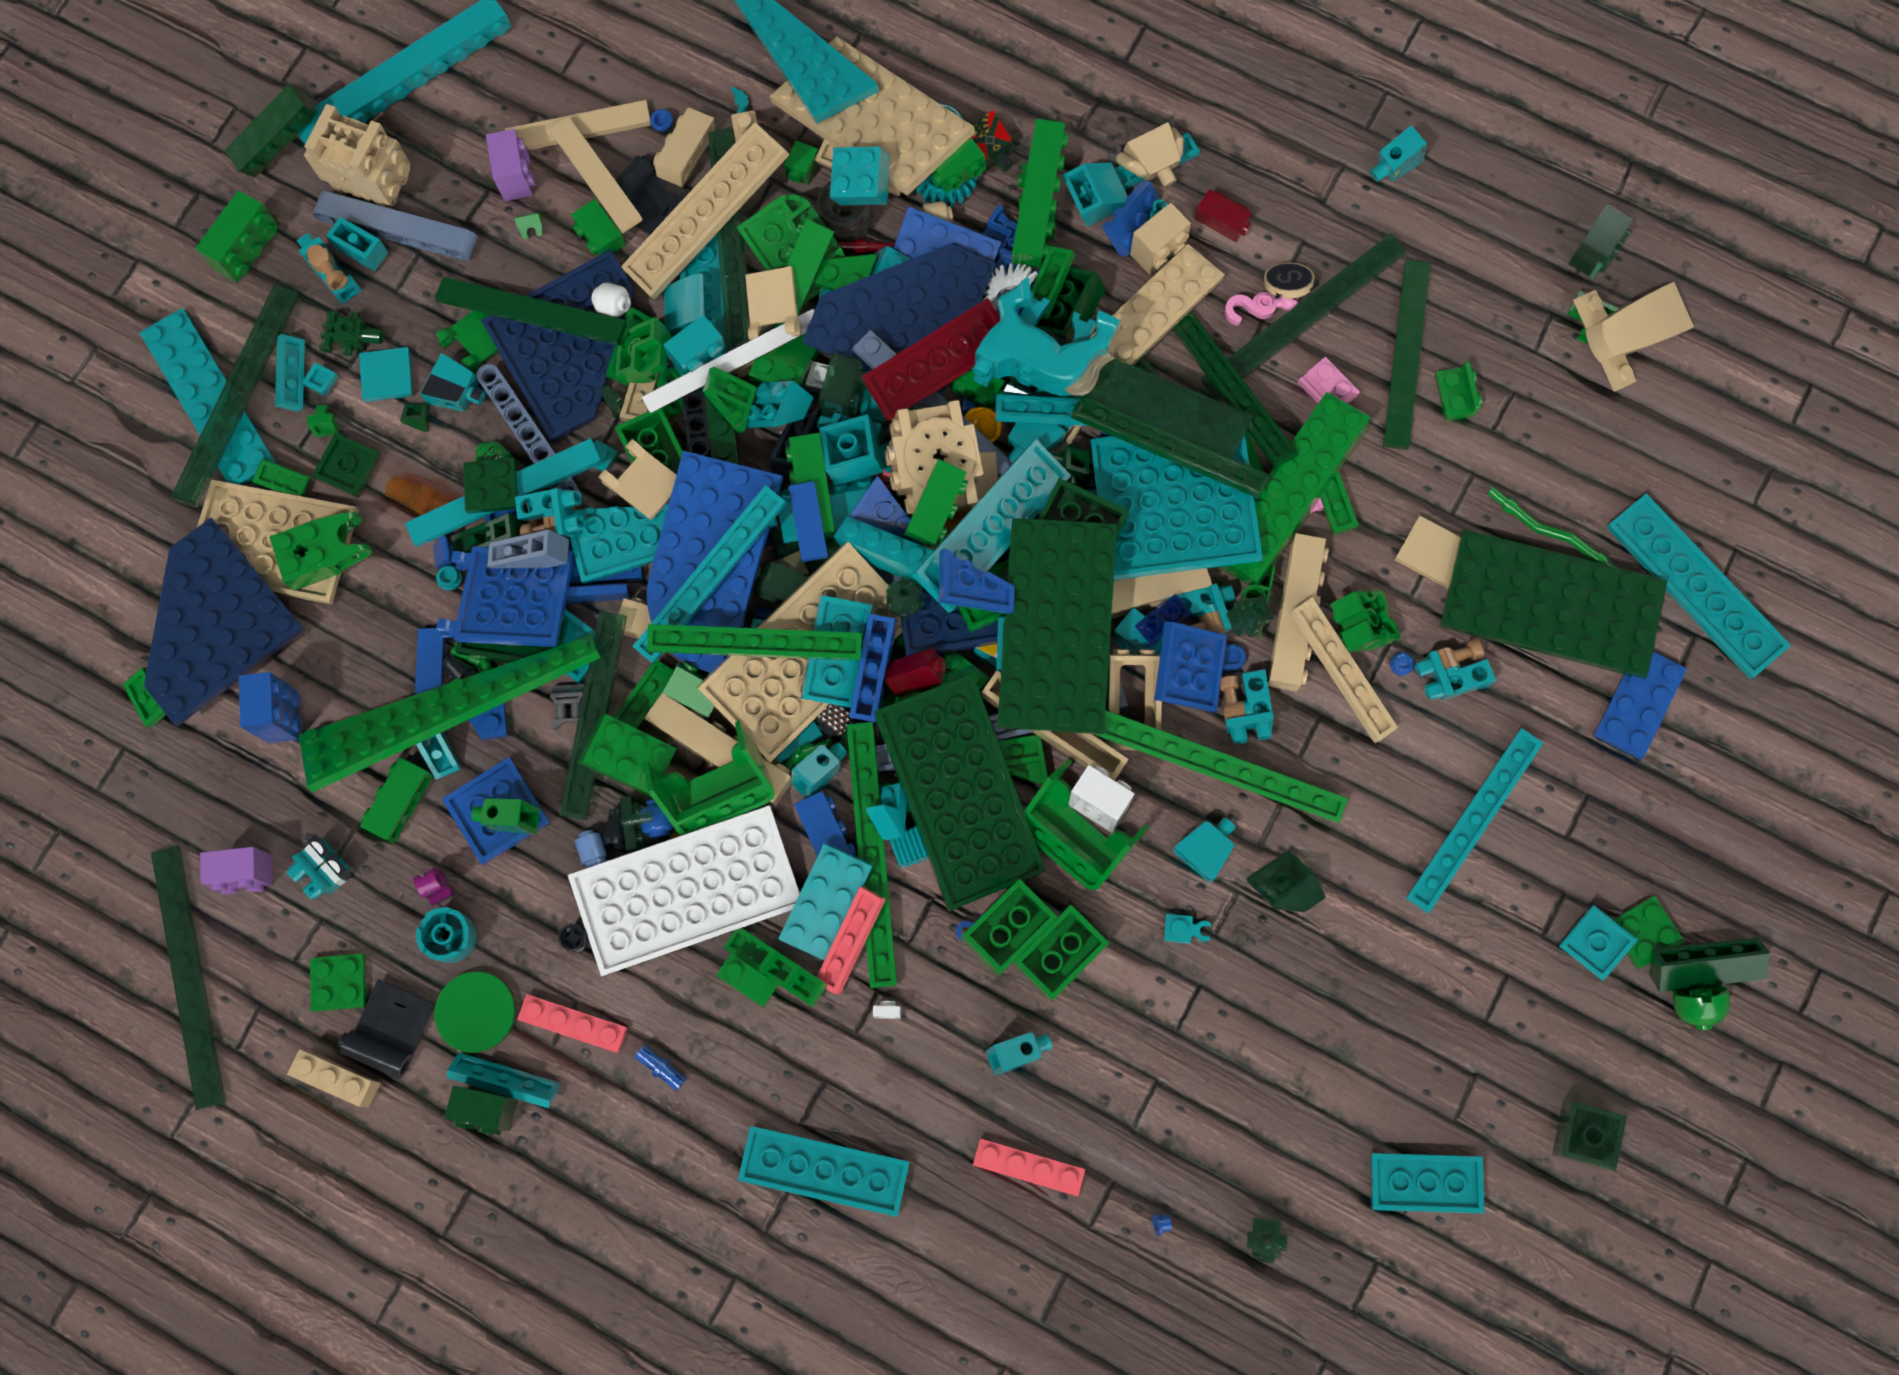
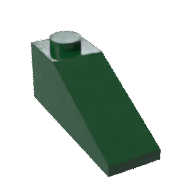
M507 513L451 536L452 550L472 553L473 547H489L491 542L520 536L521 526L528 524L529 521L518 520L517 516Z

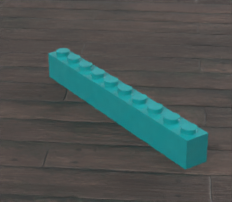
M496 0L478 1L317 104L315 108L319 113L298 133V136L306 144L326 104L336 107L341 117L352 118L365 124L374 115L385 111L388 106L396 101L404 99L410 92L424 86L429 80L438 74L444 73L455 63L463 61L477 49L485 47L488 42L497 36L505 34L508 29L512 28L507 14Z

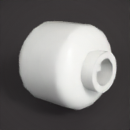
M603 283L595 288L592 294V303L595 310L602 315L619 318L630 308L629 294L622 286Z

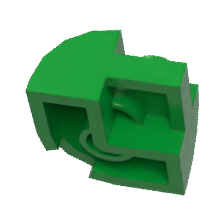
M654 317L629 329L631 334L627 337L623 346H618L615 375L617 378L636 384L655 381V374L667 370V353L663 344L671 339V335L665 325Z

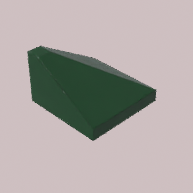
M405 404L400 419L401 423L423 432H429L430 404Z

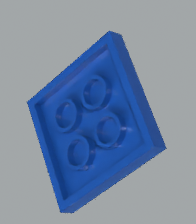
M1165 622L1154 700L1208 712H1217L1227 635L1175 622Z
M510 757L442 798V801L482 865H485L532 835L494 831L482 826L481 822H474L471 816L474 806H483L486 798L523 800L541 809L538 830L551 823Z

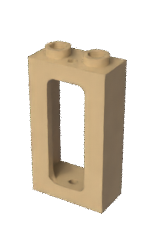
M1114 649V654H1109L1106 710L1119 715L1121 666L1143 665L1145 667L1144 724L1161 730L1162 702L1154 700L1160 655L1155 654V650L1141 649L1140 654H1129L1128 649ZM1105 739V744L1114 750H1135Z

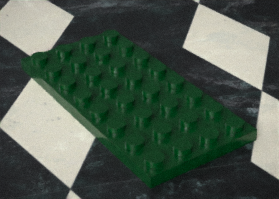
M1012 518L1008 583L1014 586V612L1010 614L1005 613L997 728L1104 735L1117 524Z
M1463 529L1439 627L1646 679L1650 668L1667 580Z
M968 674L873 711L948 911L955 910L1010 887L1019 879L1024 881L1046 872L973 674Z

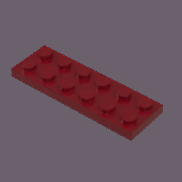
M988 298L861 376V379L887 421L895 417L897 410L909 409L974 367L976 350L988 332L1000 322V317Z

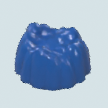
M666 109L656 110L650 117V124L658 132H667L673 125V117Z
M1407 652L1395 653L1390 658L1389 667L1397 676L1409 675L1413 671L1414 659Z

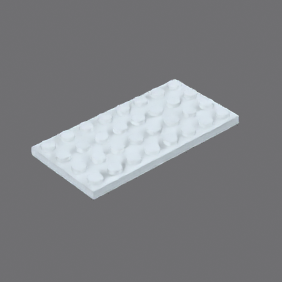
M770 806L568 875L601 976L788 912L793 909L800 894Z

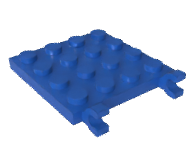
M473 547L472 553L453 551L451 560L453 563H456V569H468L457 621L438 619L436 628L441 631L443 638L453 637L456 642L558 647L575 558L573 551H568L567 564L549 568L492 569L487 567L489 547Z

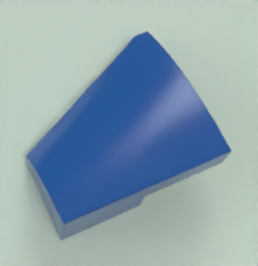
M997 205L982 235L1001 241L995 258L996 261L1001 256L1012 261L1017 224L1008 219L1003 213L1004 208Z

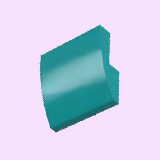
M698 273L685 277L664 289L665 327L671 337H674L704 314L703 274Z

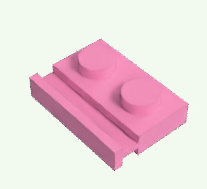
M1326 357L1298 380V384L1317 403L1320 402L1326 392L1347 404L1360 393Z

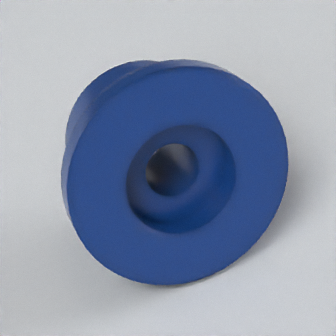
M963 397L960 405L961 413L965 415L970 409L975 408L976 403L968 401L967 397Z
M1154 1213L1152 1215L1153 1227L1157 1236H1161L1162 1232L1172 1230L1171 1219L1168 1214L1158 1215Z

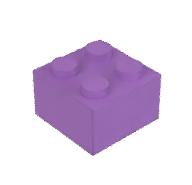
M515 129L486 134L492 176L504 201L533 196L531 186H535V180L528 166L532 162L523 138L518 137Z
M255 847L201 852V885L210 887L211 891H221L222 895L237 894L238 889H247L248 892L263 891L265 886H273L272 855Z

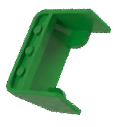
M740 720L735 722L739 742L734 744L731 749L734 761L695 779L687 781L684 775L677 772H671L659 777L649 761L643 763L648 793L680 835L683 836L735 818L770 802L774 798L773 784L758 748Z
M1067 759L1047 778L1025 809L1024 814L1036 846L1085 888L1096 890L1127 857L1150 827L1145 824L1133 838L1122 831H1114L1108 838L1101 834L1068 805L1072 789L1061 779L1072 763L1070 759Z

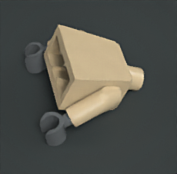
M1170 121V125L1169 123L1160 124L1159 127L1127 142L1124 152L1117 145L1115 146L1116 154L1107 152L1110 163L1113 165L1119 164L1138 177H1143L1146 181L1158 176L1165 188L1177 181L1171 169L1177 167L1183 155L1184 138L1175 128V122Z

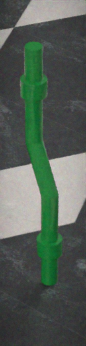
M1494 486L1488 491L1487 495L1502 506V510L1509 515L1513 514L1535 533L1569 542L1591 561L1616 567L1608 561L1609 558L1601 551L1599 553L1574 533L1539 523L1520 508L1516 500L1512 497L1508 498Z

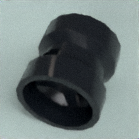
M576 924L564 926L559 933L560 945L570 952H583L590 944L586 930Z

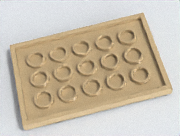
M211 480L198 526L212 517L275 594L332 605L341 574L293 591L283 583L269 536L319 518L347 512L358 513L359 510L354 506ZM353 530L346 535L345 545L350 544Z

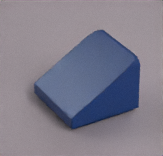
M445 535L440 536L433 546L435 567L438 570L444 566L455 565L451 560L453 555L452 543Z

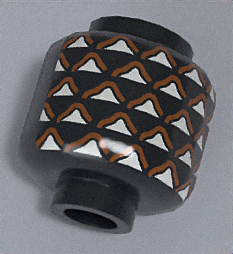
M828 704L816 717L818 722L816 726L830 738L834 736L842 737L847 731V724H853L854 718L849 717L851 707Z

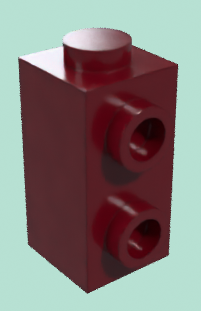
M1211 189L1207 191L1198 205L1194 218L1196 221L1236 243L1241 235L1244 237L1247 235L1252 226V223L1249 222L1252 212L1248 211L1244 205L1236 204L1227 199L1224 194L1214 192Z
M934 648L890 661L884 680L896 696L901 697L942 684L946 664Z

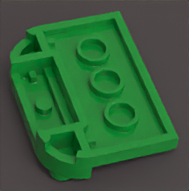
M783 195L739 225L737 229L766 271L786 267L788 261L784 258L790 245L795 247L798 237L794 235L800 222L805 224L806 219L825 228L827 227L808 200L798 195ZM834 237L823 260L845 257L843 250ZM814 281L804 304L823 290V288L815 286Z

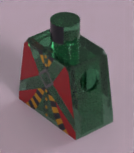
M992 110L973 124L975 134L969 139L972 138L985 155L986 170L984 171H988L997 165L1003 172H1006L1014 164V161L1008 156L1012 152V139L996 113Z

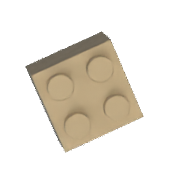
M1172 203L1168 204L1133 233L1130 255L1149 275L1156 270L1160 271L1169 262L1170 258L1174 255L1176 256L1187 246L1191 223Z

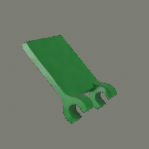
M472 311L453 326L444 328L436 333V336L439 338L438 342L444 349L449 347L456 339L468 351L470 355L465 357L461 363L473 373L480 368L483 362L498 352L481 322L482 319L489 315Z

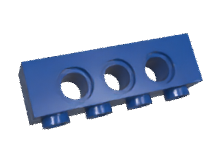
M869 614L849 715L851 718L877 722L873 711L880 709L882 706L886 685L884 678L891 659L898 620L895 618Z

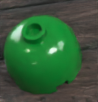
M1713 985L1691 990L1689 988L1672 990L1675 1012L1681 1020L1690 1025H1695L1698 1030L1712 1029L1714 1024L1720 1023L1729 1013L1730 995L1729 990L1725 986Z

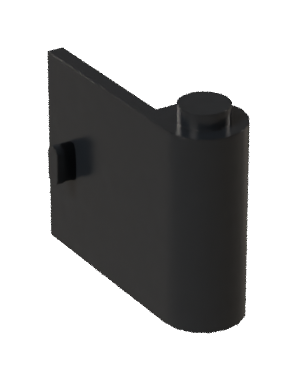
M642 155L641 157L635 156L616 182L643 219L634 227L651 235L690 192L657 177L652 167L654 165L648 157Z
M377 979L356 1029L350 1030L349 1033L345 1032L339 1040L340 1054L400 1080L409 1068L436 1004L381 979Z

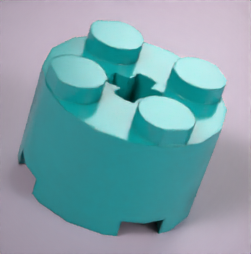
M448 907L436 908L424 915L426 917L416 929V942L422 953L431 959L443 963H457L472 954L477 937L476 928L468 916ZM446 931H449L450 937L444 940L443 935H447Z

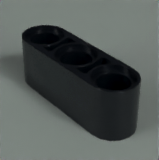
M694 390L683 396L688 450L690 453L695 454L699 448H706V452L701 455L712 458L705 397L701 391ZM695 401L701 402L696 408L690 407ZM696 425H704L700 431H693Z

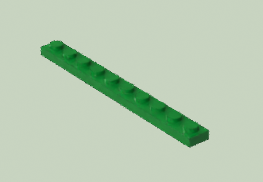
M1105 710L1104 735H1097L1337 823L1340 822L1348 798L1107 710Z
M874 723L847 724L858 858L872 864L863 887L886 899L866 940L870 988L898 986L885 843L866 812L868 807L881 805Z

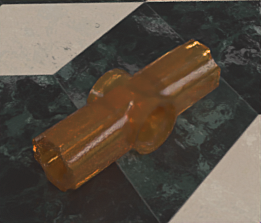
M395 475L388 480L385 486L384 494L387 497L407 505L411 510L420 515L453 501L441 496L436 490L426 485H416Z

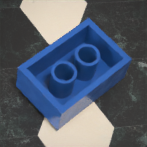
M271 672L239 675L240 727L267 743L299 740L298 735L302 730V721L298 716V707L301 706L300 693Z

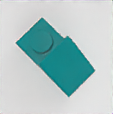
M900 783L882 787L881 805L868 807L866 812L883 840L887 841L905 837L907 801Z

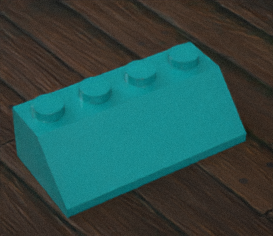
M869 476L836 486L833 482L828 484L835 534L845 518L849 517L876 476ZM785 489L779 492V496L787 502L779 512L784 543L798 541L790 492L789 489Z

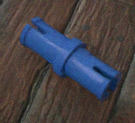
M646 1044L643 1045L634 1057L653 1072L651 1075L662 1079L675 1092L687 1079V1077L683 1076L669 1064L668 1059H662Z

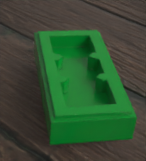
M261 459L252 482L280 493L304 497L311 477Z

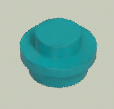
M444 566L438 571L436 581L443 590L452 591L460 586L462 574L455 566Z

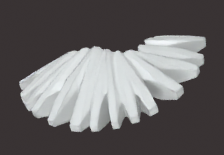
M1010 263L1008 274L1004 265L1000 266V271L996 267V276L992 273V278L989 279L987 287L990 289H986L984 295H987V297L981 301L988 298L994 309H996L998 298L1002 294L1015 288L1026 277L1030 279L1031 285L1038 273L1035 271L1031 274L1032 268L1028 267L1026 269V265H1023L1021 268V264H1018L1014 271L1013 264Z

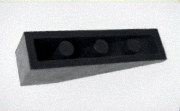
M805 386L804 390L814 397L804 419L786 424L769 458L772 473L781 475L784 482L791 483L789 471L794 470L793 462H788L786 447L790 446L789 437L817 433L818 421L823 414L829 395L828 390Z

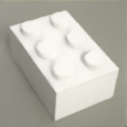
M1088 765L1071 791L1068 805L1113 833L1127 812L1135 793L1131 792L1132 788L1127 783L1121 780L1115 782L1109 778V773L1099 766L1093 768Z

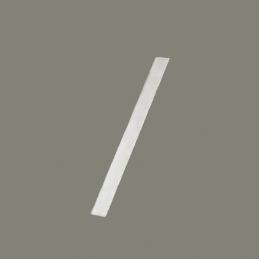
M814 309L798 316L802 327V334L807 331L814 314ZM784 323L699 367L694 372H689L643 396L642 399L651 413L704 386L709 368L716 367L729 373L798 336L792 337L791 334H786Z

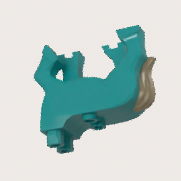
M1028 277L1024 278L1019 285L998 298L1000 322L988 332L975 352L974 381L988 387L992 377L1000 379L1004 376H1014L1018 382L1025 386L1033 385L1059 396H1082L1089 393L1096 385L1101 368L1115 358L1113 354L1108 352V349L1120 329L1121 320L1098 310L1096 321L1089 318L1086 323L1079 318L1081 314L1074 311L1072 318V327L1075 332L1074 340L1072 343L1060 346L1054 338L1043 330L1036 328L1042 316L1050 308L1051 300L1044 297L1042 301L1033 297L1035 293L1030 291V279ZM1021 307H1024L1021 315L1019 316L1016 310ZM1096 327V334L1090 338Z

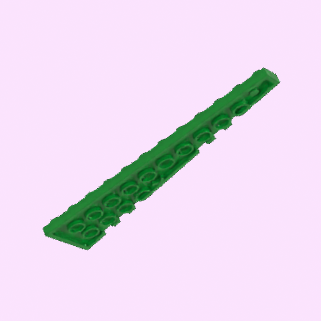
M592 635L464 679H454L449 684L324 727L305 731L298 736L308 789L312 793L601 658L596 642Z

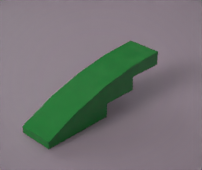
M743 928L734 930L723 946L725 950L812 1008L828 986Z

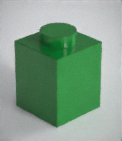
M795 141L784 164L786 177L792 182H802L809 185L818 166V163L815 161L819 152L818 149Z

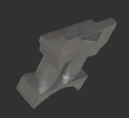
M585 684L552 686L550 697L555 704L556 719L551 720L552 730L557 731L560 726L570 722L577 723L586 729V718L582 717L581 704L585 698ZM571 704V718L566 719V705Z

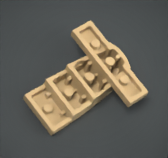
M1674 282L1621 307L1608 316L1596 290L1573 300L1586 328V337L1590 349L1602 364L1614 392L1636 382L1633 370L1625 355L1642 350L1694 328Z

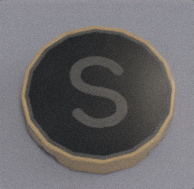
M1298 263L1276 264L1266 270L1264 275L1265 289L1275 296L1276 293L1282 294V298L1291 299L1304 296L1310 292V288H1313L1314 285L1313 272L1308 267Z

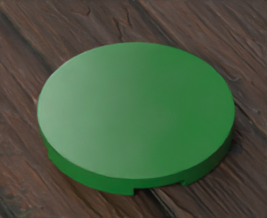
M484 972L462 974L451 980L442 989L437 998L434 1011L437 1030L448 1045L459 1051L479 1053L491 1050L506 1039L514 1026V996L509 987L496 976Z

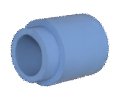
M588 830L578 834L579 838L574 842L582 866H585L587 869L606 862L607 854L600 833Z

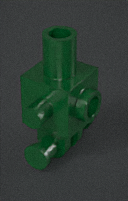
M327 311V320L322 325L325 331L321 332L320 336L323 339L320 346L321 351L332 353V344L336 342L340 349H343V355L352 356L353 350L365 351L366 343H383V330L368 328L360 318V313L351 311L349 317H340L339 313L335 311Z
M1069 444L1060 454L1049 452L1071 475L1067 482L1077 486L1085 480L1087 481L1086 490L1096 489L1092 450L1088 452L1079 450L1078 445Z

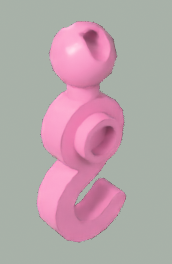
M1267 292L1257 294L1253 300L1245 295H1235L1227 301L1225 317L1231 324L1239 326L1242 318L1234 312L1233 308L1235 306H1243L1255 317L1267 319L1274 314L1276 308H1281L1285 311L1293 310L1298 304V298H1282V294L1279 298H1275Z

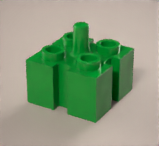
M1383 590L1370 591L1368 593L1366 591H1354L1330 604L1335 622L1339 625L1342 624V627L1335 630V632L1342 639L1348 652L1361 651L1363 649L1365 651L1377 650L1401 638L1394 619H1390L1387 612L1390 608Z

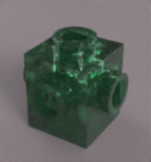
M902 576L898 582L893 581L886 590L887 608L894 615L901 616L906 621L912 615H916L924 605L922 587L913 579L907 580Z
M1263 596L1249 599L1243 598L1233 604L1234 608L1226 613L1237 637L1243 635L1254 637L1263 631L1262 627L1274 619Z
M1253 1218L1252 1232L1248 1231L1247 1249H1252L1253 1257H1258V1261L1274 1263L1275 1259H1282V1251H1287V1234H1283L1281 1220ZM1265 1240H1271L1269 1243H1264Z

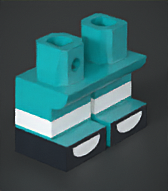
M314 835L308 841L309 845L292 857L295 862L286 871L297 883L307 875L312 879L302 889L312 900H316L324 893L331 895L355 874L323 838Z

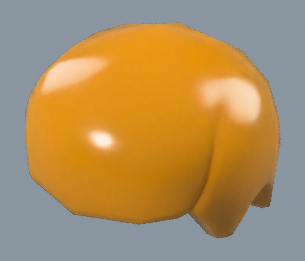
M972 408L965 414L964 418L971 424H974V427L991 443L995 442L1001 435L1002 422L995 421V411L991 408Z

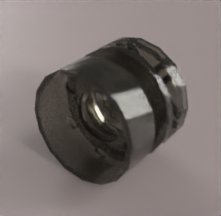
M831 181L824 185L818 194L817 206L823 223L828 229L835 232L833 236L835 240L856 241V239H862L867 236L872 228L874 219L871 206L839 205L830 198Z

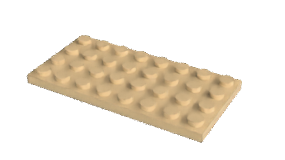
M838 37L834 38L829 45L877 83L879 92L818 124L814 122L788 81L770 95L771 102L836 147H882L890 154L888 183L907 196L975 134L973 125Z
M847 542L758 627V629L813 631L819 596L823 595L872 605L871 614L897 619L895 640L902 633L898 608L902 600L855 548ZM728 656L696 687L735 728V722L741 721L756 744L759 753L768 762H771L828 705V703L800 698L807 659Z

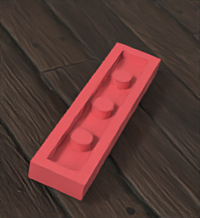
M859 887L817 975L818 979L828 985L826 989L835 995L841 994L886 900L866 887Z
M526 994L517 1018L519 1021L616 1053L620 1052L628 1030L627 1027Z
M984 1139L979 1141L973 1166L1075 1196L1079 1195L1085 1169Z

